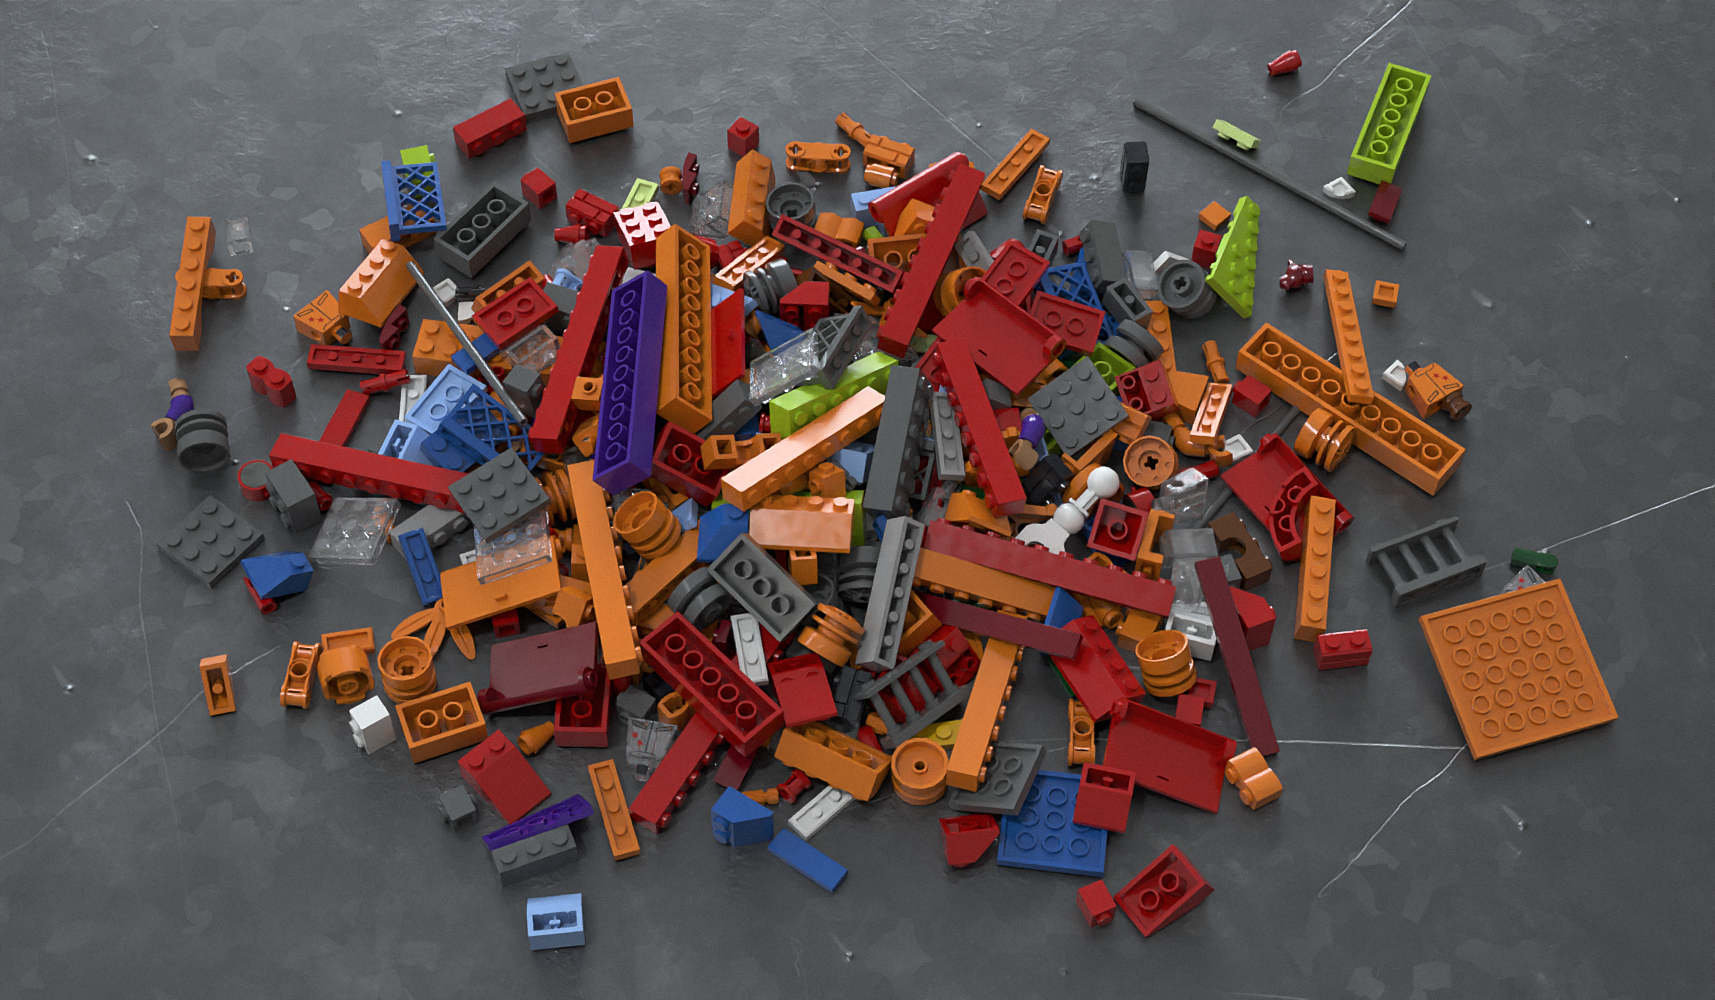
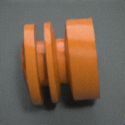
M970 266L942 274L933 293V299L939 312L946 317L965 299L964 286L966 282L971 278H982L986 271L980 267Z
M1317 408L1302 427L1294 444L1293 451L1307 460L1317 452L1316 465L1321 466L1325 462L1324 469L1331 472L1348 453L1356 429L1351 425L1345 427V422L1342 420L1331 427L1334 419L1333 415L1321 408Z
M1151 435L1139 437L1131 442L1125 450L1123 458L1124 470L1128 477L1141 487H1146L1150 490L1163 489V487L1165 488L1171 484L1178 474L1179 459L1177 453L1172 446L1159 437ZM1152 458L1159 462L1155 465L1156 469L1154 470L1147 467Z
M562 469L555 471L556 482L553 476L547 473L545 475L546 486L544 487L541 481L535 477V480L549 497L551 504L532 515L531 519L541 515L548 517L552 524L551 527L554 526V514H557L562 523L567 522L566 511L572 520L577 518L571 483ZM539 523L541 529H544L543 525Z
M641 491L626 499L614 516V529L644 559H653L666 553L676 543L681 533L680 520L651 491Z
M820 602L817 609L825 613V617L821 618L814 613L811 616L819 624V627L816 629L806 625L797 640L824 658L844 667L852 654L844 646L845 641L858 644L859 640L850 635L851 631L853 630L863 635L866 629L855 618L835 606L825 605Z
M1176 630L1157 631L1142 638L1136 645L1135 653L1138 664L1142 670L1141 674L1144 679V685L1150 694L1160 697L1174 696L1190 689L1196 682L1198 675L1191 657V649L1186 635Z
M403 636L386 643L380 650L378 666L384 691L390 700L402 704L433 694L438 682L431 649L425 641L417 637Z

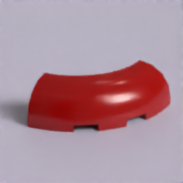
M1306 467L1296 471L1282 484V488L1274 496L1270 508V534L1277 553L1285 561L1301 557L1302 541L1297 534L1295 524L1300 514L1305 510L1311 495L1318 497V483Z

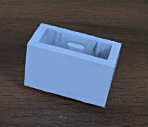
M395 419L378 454L434 466L419 450L421 442L430 435L418 425Z
M581 893L527 899L528 938L531 950L585 945Z

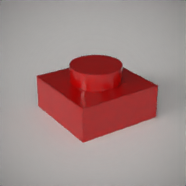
M1197 677L1196 682L1189 689L1188 695L1205 698L1204 707L1212 708L1217 681Z

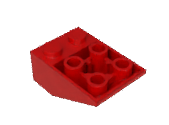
M813 652L767 663L772 690L778 706L784 711V722L787 728L792 726L799 727L805 723L817 720L824 721L838 715L823 663L818 653Z

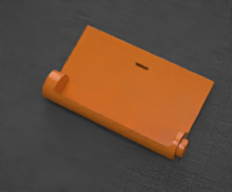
M555 535L442 571L440 578L446 628L448 630L558 595L559 589L562 588L558 560L562 559V553H565L562 539H557Z

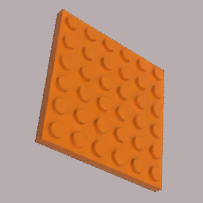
M1561 579L1430 613L1418 619L1474 761L1610 723L1619 718Z

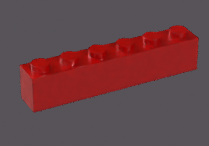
M781 214L772 233L780 241L824 262H829L837 268L893 295L897 289H902L903 286L900 283L905 273L902 270Z

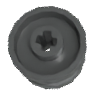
M1179 260L1171 263L1163 270L1157 284L1158 296L1161 301L1174 313L1187 319L1201 317L1207 313L1216 301L1217 292L1205 281L1206 276L1210 274L1199 264L1191 260Z
M1124 319L1117 327L1116 332L1118 336L1111 335L1103 344L1136 368L1149 364V361H1157L1164 353V348L1152 334L1128 319Z
M707 567L700 568L687 576L674 589L667 602L668 608L673 613L678 611L698 631H702L714 623L725 612L733 598L706 570Z

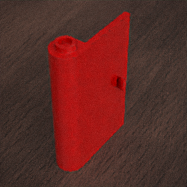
M955 152L869 202L868 208L871 216L878 223L884 224L889 237L894 236L900 214L912 199L933 207L936 204L941 205L942 201L939 199L943 188H948L950 185L947 181L951 171H956L960 163L969 166L967 156L960 152ZM980 192L963 228L988 214Z
M980 277L971 278L964 286L965 299L932 329V333L944 342L965 338L975 365L1018 396L1063 352L1066 340Z
M742 288L711 309L712 402L735 380H741L745 377L744 290Z
M1268 433L1259 441L1260 446L1257 452L1220 476L1224 483L1269 532L1270 508L1274 496L1282 488V484L1303 467L1308 469L1318 483V497L1336 500L1333 538L1348 528L1354 521L1351 513L1277 433L1272 435ZM1304 511L1300 514L1295 524L1297 534L1301 541L1303 535Z
M1121 697L1118 701L1115 700L1110 709L1112 720L1103 766L1136 772L1134 784L1216 814L1219 807L1225 767L1228 760L1234 757L1237 742Z

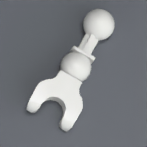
M1108 467L1094 469L1088 477L1087 490L1076 501L1070 498L1068 503L1062 504L1056 509L1053 519L1051 518L1044 524L1027 525L1016 539L1025 541V546L1038 544L1050 548V553L1059 555V551L1065 552L1064 543L1069 539L1070 534L1080 531L1085 519L1087 520L1089 517L1086 511L1099 498H1110L1117 492L1119 488L1118 475Z

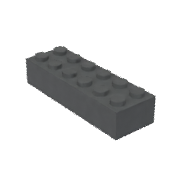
M891 365L863 503L864 510L874 521L882 515H885L886 519L889 520L902 516L909 517L910 514L909 498L915 489L913 477L915 470L919 468L920 458L918 452L919 447H922L924 443L923 427L924 423L928 422L929 410L927 407L929 400H932L934 392L932 384L920 368Z

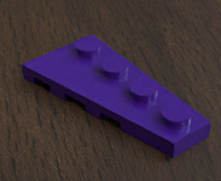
M576 794L482 836L485 847L491 852L492 850L593 815L594 811L589 802L581 795Z

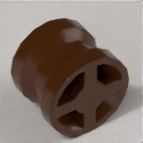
M1455 391L1444 399L1441 408L1450 413L1453 421H1459L1470 412L1472 404L1463 399L1460 391Z

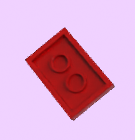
M529 277L473 314L472 318L477 326L501 351L559 312V309L554 301Z
M1037 290L1030 314L1065 339L1066 349L1092 357L1105 311Z

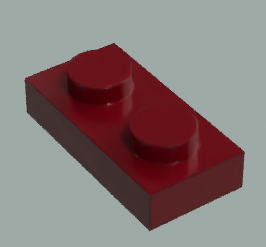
M721 620L719 629L715 628L712 643L727 658L730 649L733 650L732 621Z

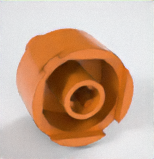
M353 644L348 647L333 651L327 650L321 653L317 671L323 695L328 701L333 699L336 700L337 704H351L365 698V693L369 689L373 690L375 682L369 659L359 645Z

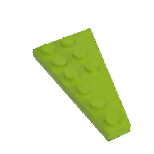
M1248 196L1239 199L1233 213L1234 220L1228 224L1229 232L1224 234L1217 250V261L1211 264L1210 270L1212 272L1205 279L1243 319L1252 316V306L1254 304L1253 289L1255 286L1254 276L1260 215L1259 206Z

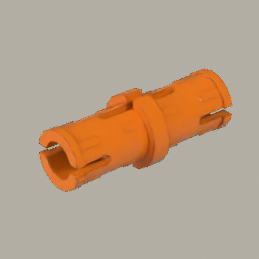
M842 113L837 116L835 124L846 131L849 138L855 139L865 148L872 135L863 129L862 124L856 123L847 114Z
M1210 340L1205 342V345H1202V349L1206 356L1207 369L1211 371L1214 383H1229L1230 380L1225 370V360L1219 353L1216 341Z

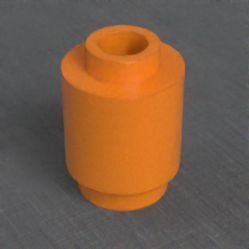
M873 163V165L868 164L864 173V182L879 188L896 186L899 178L896 168Z

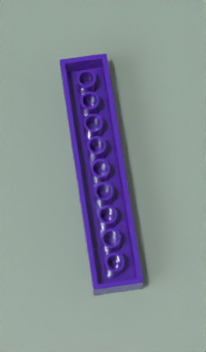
M648 270L613 289L611 296L592 481L612 495L651 476L667 285Z

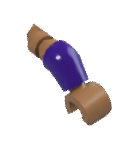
M175 378L168 381L172 396L171 407L165 418L158 419L151 424L155 434L160 436L159 443L164 450H171L177 446L176 420L182 414L194 410V401L189 396L188 386L184 379Z
M1026 408L1020 414L1022 429L1019 439L1008 451L1011 458L1014 457L1018 465L1025 470H1030L1039 457L1034 449L1045 434V424L1035 409Z

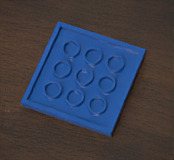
M1038 770L1018 816L1002 814L997 865L1103 877L1107 830L1072 823L1081 780L1080 774Z

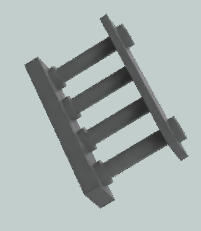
M1457 516L1449 519H1440L1431 526L1385 543H1376L1369 549L1366 559L1367 565L1380 562L1395 585L1390 599L1395 608L1482 575L1487 563L1482 554L1473 558L1469 557L1454 535L1459 521ZM1444 537L1460 563L1452 566L1447 565L1432 541ZM1423 545L1438 571L1431 574L1425 573L1411 549ZM1401 553L1417 579L1410 582L1403 581L1389 557Z
M928 640L918 646V652L876 681L873 679L864 683L860 687L862 691L854 695L856 700L870 698L885 724L887 735L880 740L884 749L897 748L971 695L972 691L968 685L957 686V684H953L938 658L936 651L945 645L943 640L936 642ZM925 658L928 659L945 689L943 690L944 695L939 699L934 697L917 667V664ZM907 671L926 702L924 704L925 708L920 712L915 711L897 679ZM888 684L907 716L905 718L906 722L902 725L895 723L878 693Z

